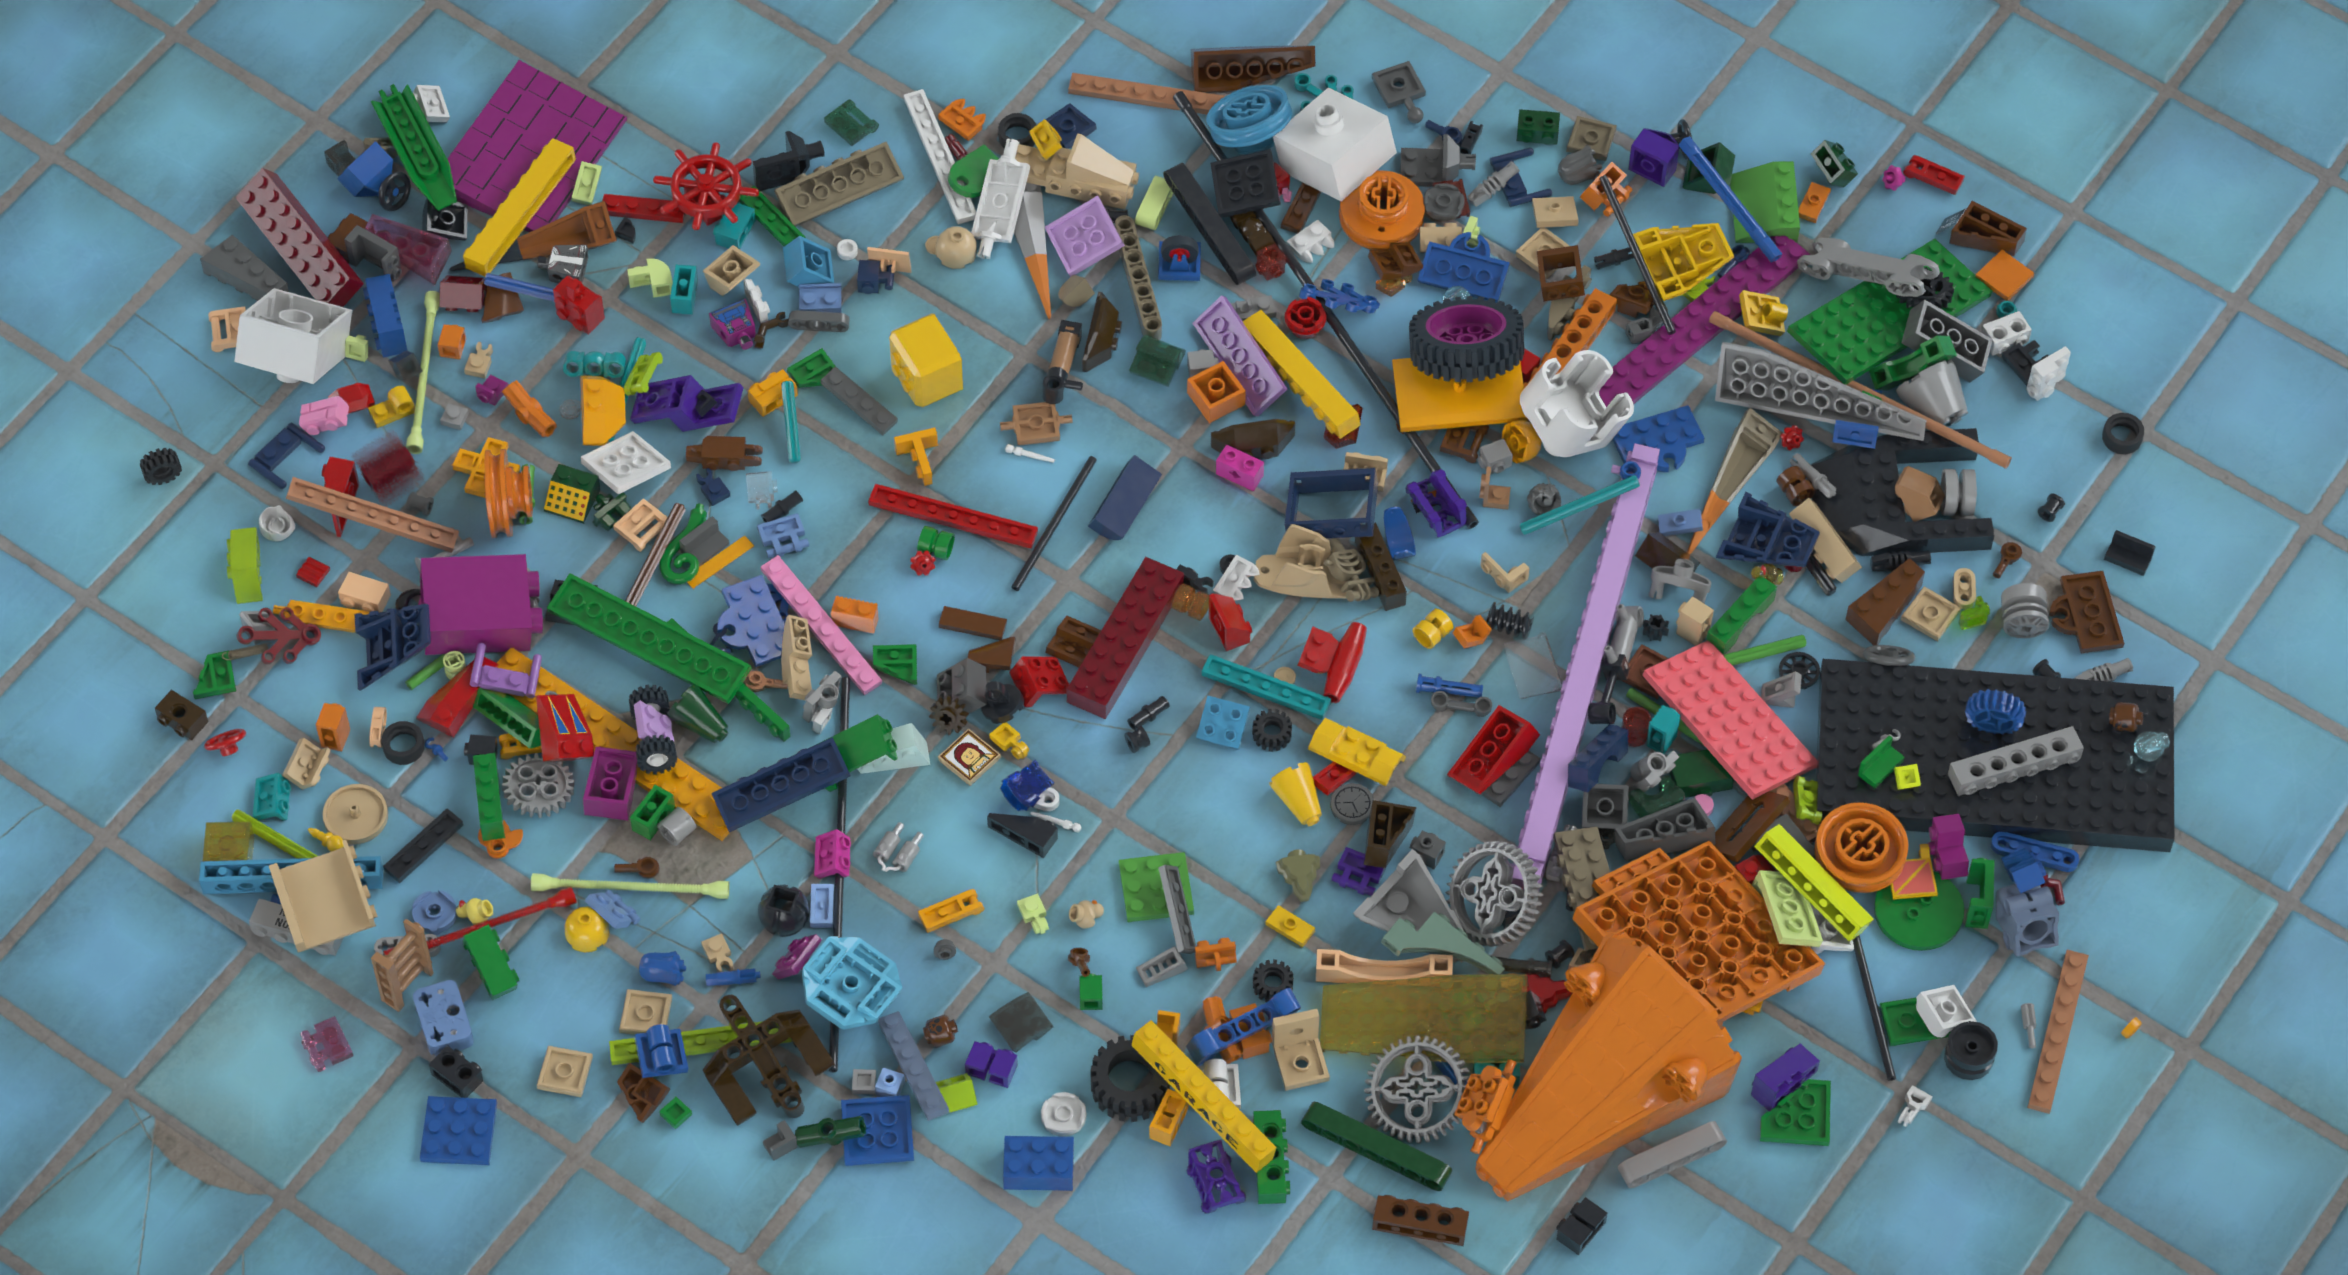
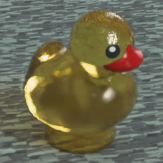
M1773 564L1755 566L1751 571L1753 579L1764 577L1774 585H1780L1783 581L1782 570L1776 568Z

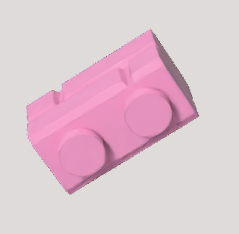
M340 396L301 405L299 425L309 435H318L320 432L327 430L335 431L339 427L347 426L349 406Z

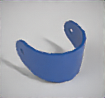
M1400 507L1386 509L1383 514L1384 528L1393 561L1415 556L1414 538L1403 510Z

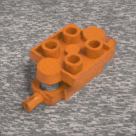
M1511 1059L1507 1060L1502 1072L1494 1066H1486L1481 1074L1471 1073L1454 1113L1455 1116L1462 1119L1463 1126L1475 1138L1470 1149L1475 1154H1480L1483 1143L1490 1141L1494 1132L1499 1130L1515 1092L1513 1085L1516 1078L1512 1073L1517 1063Z

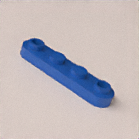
M1997 832L1991 840V849L1998 855L2007 856L2026 848L2029 853L2033 851L2044 867L2063 872L2076 870L2080 860L2078 853L2072 849L2008 832Z

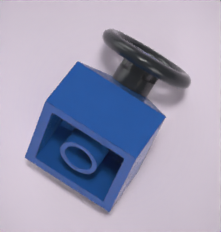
M376 141L337 178L354 197L378 196L381 207L386 211L400 209L408 200L411 191L409 177L403 172L392 173L393 159ZM401 178L405 185L397 186L394 179ZM403 193L401 199L396 204L392 205L395 198L398 197L399 194Z

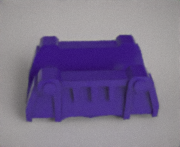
M1440 469L1432 472L1428 479L1416 483L1413 481L1407 484L1405 488L1406 493L1411 496L1413 503L1417 505L1429 522V527L1433 528L1436 532L1437 538L1447 535L1466 524L1467 503L1463 498L1460 499L1446 479L1444 470ZM1431 483L1436 490V497L1432 493L1428 494V484ZM1437 504L1441 507V510L1435 511L1431 505ZM1447 515L1455 517L1458 523L1454 524L1452 521H1447Z
M1222 1140L1209 1142L1188 1151L1186 1172L1194 1180L1202 1201L1201 1210L1204 1214L1215 1212L1217 1208L1233 1203L1240 1204L1246 1201V1194L1243 1190H1240L1239 1183L1235 1179L1231 1169L1232 1160L1230 1155L1224 1151ZM1215 1146L1217 1150L1218 1161L1216 1157H1212L1213 1147ZM1196 1152H1201L1203 1156L1208 1158L1206 1164L1198 1160ZM1214 1169H1219L1223 1175L1220 1178H1213L1210 1172ZM1226 1183H1228V1185H1229V1187H1230V1190H1231V1192H1232V1195H1231V1193H1230L1229 1191H1226V1190H1225V1188L1227 1187V1184H1226ZM1214 1185L1218 1191H1221L1220 1202L1217 1203L1212 1195Z

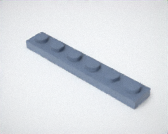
M897 1011L879 1018V1026L927 1120L929 1121L949 1113V1108L900 1012Z

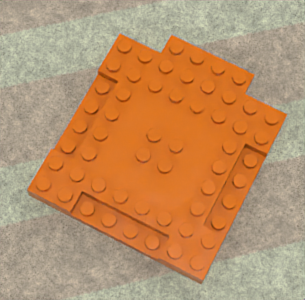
M1710 841L1673 859H1670L1661 848H1658L1594 880L1592 887L1600 896L1576 907L1572 918L1598 947L1603 938L1610 932L1616 934L1617 940L1626 937L1635 940V946L1649 945L1716 1009L1719 1016L1715 1020L1719 1027H1722L1725 1020L1784 989L1788 992L1819 976L1825 965V962L1809 946L1779 944L1764 898Z

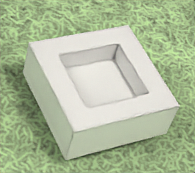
M822 708L821 711L817 710L811 720L813 721L812 730L820 735L831 719L833 708Z

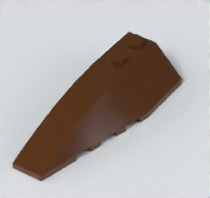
M1245 46L1191 49L1194 91L1197 92L1235 91L1246 86L1259 84L1266 80L1279 78L1286 74H1292L1316 66L1315 46Z

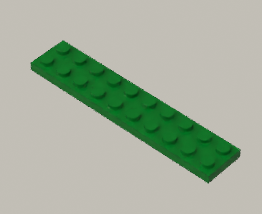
M569 573L547 606L548 612L690 685L696 684L702 691L728 704L752 669L750 664Z

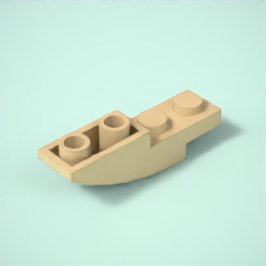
M788 615L785 621L782 641L783 684H788L790 698L805 700L806 695L812 690L808 659L812 656L808 620Z

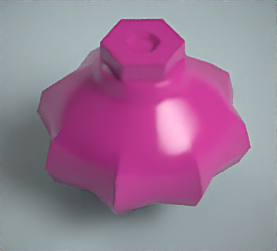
M1891 165L1884 171L1882 181L1886 189L1896 191L1905 182V176L1902 174L1900 167Z

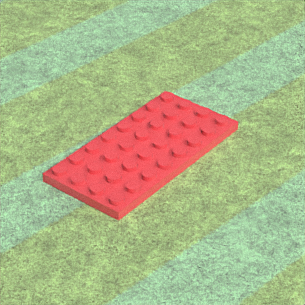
M1708 640L1644 670L1642 676L1663 700L1681 715L1680 719L1752 800L1795 779L1797 775L1801 776L1817 768L1818 760L1730 662L1724 658L1722 653Z

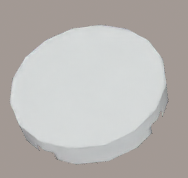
M1068 1092L1052 1095L1051 1098L1043 1103L1041 1109V1119L1046 1130L1053 1135L1061 1137L1071 1136L1079 1132L1087 1118L1085 1104L1075 1094Z

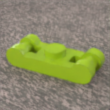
M654 352L650 356L647 354L639 356L624 385V392L627 396L635 395L636 392L645 393L648 391L649 380L652 378L657 365L663 362L660 352Z
M1797 775L1793 782L1796 817L1801 820L1808 819L1811 823L1818 825L1822 819V812L1817 811V781H1807L1804 777Z

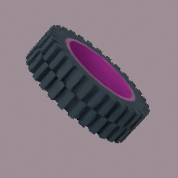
M1467 296V299L1461 300V297H1455L1454 301H1451L1449 298L1443 299L1444 303L1436 301L1433 302V307L1427 305L1424 307V310L1420 309L1417 311V315H1413L1412 320L1409 322L1411 361H1413V365L1417 367V370L1420 372L1424 371V374L1427 376L1433 374L1435 379L1443 377V381H1450L1452 378L1455 379V382H1461V379L1473 382L1475 378H1478V381H1484L1487 376L1490 379L1496 378V373L1501 376L1505 374V370H1513V365L1518 366L1525 353L1522 315L1519 314L1517 309H1513V306L1510 304L1505 306L1503 301L1495 303L1493 298H1489L1487 301L1484 300V297L1478 296V299H1473V296Z

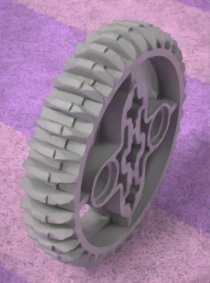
M1486 841L1484 844H1476V847L1469 848V852L1463 853L1464 859H1457L1459 866L1455 865L1452 867L1455 873L1449 874L1452 881L1446 883L1450 886V891L1445 892L1447 895H1450V899L1446 900L1447 904L1451 905L1450 910L1455 912L1464 932L1472 942H1478L1482 946L1495 947L1510 944L1512 940H1519V935H1526L1524 929L1531 928L1529 922L1536 921L1533 915L1540 913L1536 907L1542 904L1538 901V897L1543 896L1539 892V888L1543 886L1537 882L1541 878L1535 874L1538 868L1532 866L1534 861L1528 859L1529 855L1527 853H1523L1521 848H1517L1515 845L1508 844L1507 842ZM1489 855H1495L1491 861L1486 863L1482 877L1472 876L1468 878L1471 870L1480 860ZM1508 858L1520 870L1524 882V890L1518 885L1511 884L1513 868L1509 864ZM1464 898L1471 903L1477 904L1475 919L1479 924L1480 930L1468 917ZM1521 909L1517 918L1510 926L1503 931L1493 933V930L1503 923L1506 910L1517 911Z
M1420 1036L1415 1037V1042H1412L1411 1037H1407V1044H1404L1399 1039L1398 1047L1390 1043L1392 1049L1390 1052L1384 1048L1382 1051L1385 1056L1383 1058L1380 1055L1376 1056L1380 1061L1379 1064L1371 1063L1375 1072L1371 1070L1367 1072L1373 1078L1365 1080V1083L1371 1085V1087L1365 1088L1364 1091L1367 1094H1372L1365 1098L1366 1102L1373 1103L1367 1108L1369 1111L1376 1110L1371 1116L1373 1119L1379 1118L1376 1124L1378 1126L1384 1125V1132H1388L1392 1128L1390 1132L1392 1137H1395L1399 1132L1398 1139L1403 1141L1407 1135L1409 1143H1412L1414 1136L1417 1143H1421L1422 1136H1424L1426 1142H1430V1135H1433L1434 1139L1438 1140V1132L1441 1131L1446 1136V1127L1453 1131L1454 1126L1451 1123L1455 1121L1457 1124H1460L1461 1122L1454 1113L1466 1087L1465 1083L1469 1080L1470 1076H1464L1469 1072V1069L1461 1068L1465 1065V1061H1457L1460 1057L1459 1053L1451 1055L1454 1049L1450 1046L1445 1050L1446 1043L1443 1041L1437 1046L1438 1040L1434 1038L1431 1044H1429L1428 1036L1424 1037L1423 1042H1421ZM1423 1050L1430 1051L1444 1058L1452 1067L1456 1075L1457 1084L1454 1085L1452 1080L1445 1075H1432L1431 1061L1421 1052ZM1415 1051L1405 1061L1404 1076L1390 1077L1379 1087L1382 1074L1390 1062L1403 1053ZM1416 1062H1423L1422 1070L1414 1072L1413 1065ZM1426 1077L1430 1082H1425L1423 1079ZM1440 1084H1443L1446 1088L1442 1089V1093H1439L1436 1090L1440 1088ZM1397 1085L1400 1090L1396 1091V1095H1394L1391 1090H1394ZM1418 1085L1423 1088V1090H1419V1094L1414 1091ZM1457 1092V1098L1450 1113L1439 1123L1422 1128L1424 1124L1429 1122L1432 1116V1103L1446 1102ZM1383 1094L1384 1098L1390 1103L1404 1104L1405 1117L1409 1123L1415 1125V1128H1407L1394 1122L1384 1111L1379 1095ZM1407 1097H1412L1414 1100L1410 1101ZM1417 1107H1423L1424 1109L1420 1117L1413 1116V1111Z

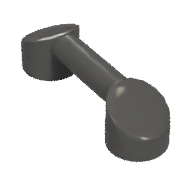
M1437 691L1431 697L1433 708L1441 712L1446 709L1475 712L1477 716L1484 717L1492 710V701L1487 697H1479L1475 703L1449 700L1448 695L1443 691Z

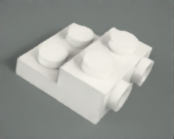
M2066 346L2032 366L2027 391L2036 401L2043 397H2049L2054 392L2056 382L2061 381L2065 377L2071 354Z

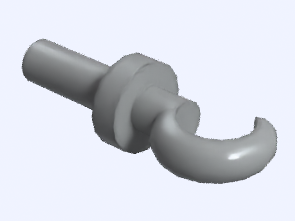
M1893 729L1892 732L1896 733L1897 737L1889 735L1893 738L1892 741H1898L1901 737L1900 732ZM1882 735L1881 740L1874 743L1872 747L1875 749L1889 735Z

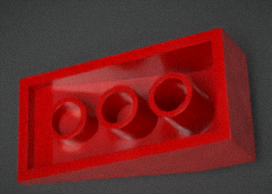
M1498 705L1447 775L1480 795L1529 751L1540 734L1530 722Z

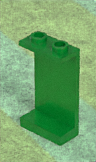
M878 714L832 736L849 772L884 755H887L894 761L898 759L896 753L898 749L897 744L891 735L893 731L892 726L887 719H883ZM835 783L825 789L832 792L838 788Z

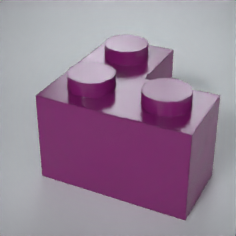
M1959 814L1933 817L1932 827H1929L1931 842H1928L1930 855H1933L1934 869L1939 872L1941 880L1968 876L1969 859L1963 846L1965 829Z

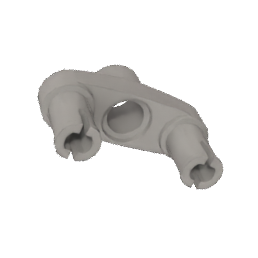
M1677 559L1674 567L1657 566L1652 569L1649 597L1654 598V594L1657 591L1655 599H1661L1664 585L1667 583L1694 590L1693 597L1705 604L1707 593L1710 592L1711 581L1705 576L1693 572L1694 563L1690 560Z

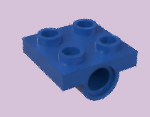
M659 1024L650 1027L646 1033L635 1034L634 1039L642 1078L688 1073V1064L680 1029L669 1030V1026Z

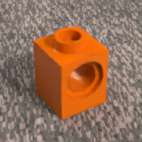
M443 325L438 341L440 357L461 359L466 342L464 327Z

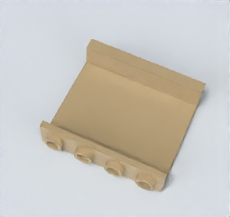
M346 839L342 840L344 848L282 869H279L277 863L269 865L298 953L376 926L374 918L378 916L374 905L369 906L367 899L371 898L367 885L362 886L360 879L364 878L361 867L360 865L355 866L353 860L357 858L354 846L349 847Z

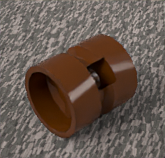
M1792 466L1784 470L1776 480L1781 490L1786 493L1790 503L1795 507L1802 504L1808 498L1811 499L1816 491L1809 480H1806V476L1799 466Z

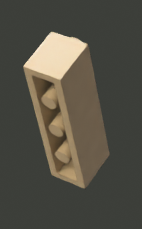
M1810 498L1789 513L1793 520L1797 519L1820 532L1814 546L1816 551L1814 556L1821 564L1825 563L1828 567L1825 571L1832 580L1836 578L1843 583L1862 568L1820 508Z

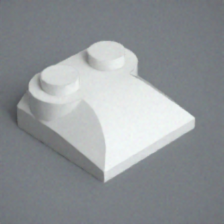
M1811 905L1823 942L1820 947H1809L1816 954L1822 953L1824 950L1853 951V940L1849 942Z
M1955 985L1923 991L1916 997V1009L1934 1036L1942 1038L1960 1023L1968 1021L1977 1022Z

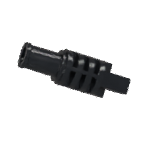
M1904 550L1897 553L1894 551L1891 554L1886 552L1871 556L1870 566L1872 571L1890 572L1892 569H1897L1909 558L1917 565L1931 564V554L1929 550L1921 552Z

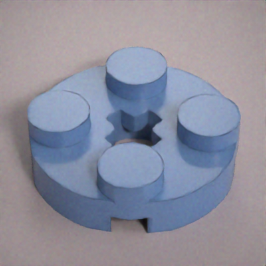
M444 891L424 892L413 902V921L419 923L426 933L439 935L441 932L449 929L458 917L453 897ZM431 909H433V910L440 909V910L438 911L439 914L434 915V916L431 915L430 910H431Z

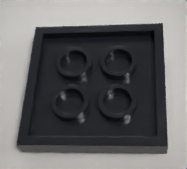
M1271 149L1210 163L1218 213L1221 218L1281 205Z

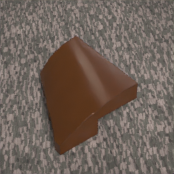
M511 272L499 275L507 278H512ZM485 285L486 297L483 301L485 308L484 315L481 318L482 323L500 320L504 316L523 312L524 309L518 293Z

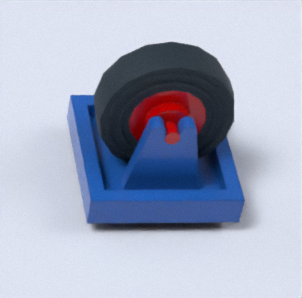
M1183 235L1171 236L1164 241H1159L1158 280L1200 281L1201 242H1196L1193 238Z

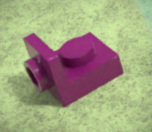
M490 374L483 385L477 383L475 386L477 397L482 402L495 406L504 395L502 391L508 386V383Z

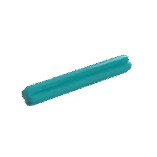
M784 381L781 387L788 459L790 463L800 462L801 456L794 385L792 381Z

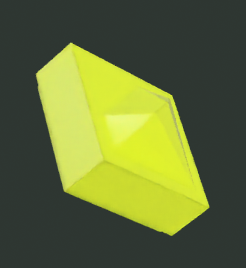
M1917 764L1894 768L1898 790L1921 786Z

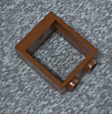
M1578 245L1537 251L1543 302L1585 296ZM1576 266L1577 278L1546 283L1545 271Z

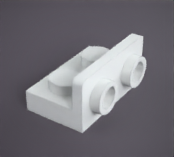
M417 85L413 95L428 122H448L450 116L440 86Z

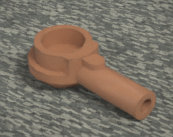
M759 671L749 672L744 680L745 685L752 692L763 691L765 688L770 687L788 689V684H783L782 680L766 678Z

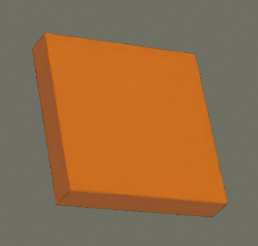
M2001 250L1976 273L1975 277L1985 283L2005 301H2009L2034 277L2035 273L2004 250Z

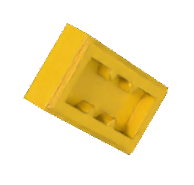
M1279 905L1266 920L1268 927L1302 948L1315 932V927Z

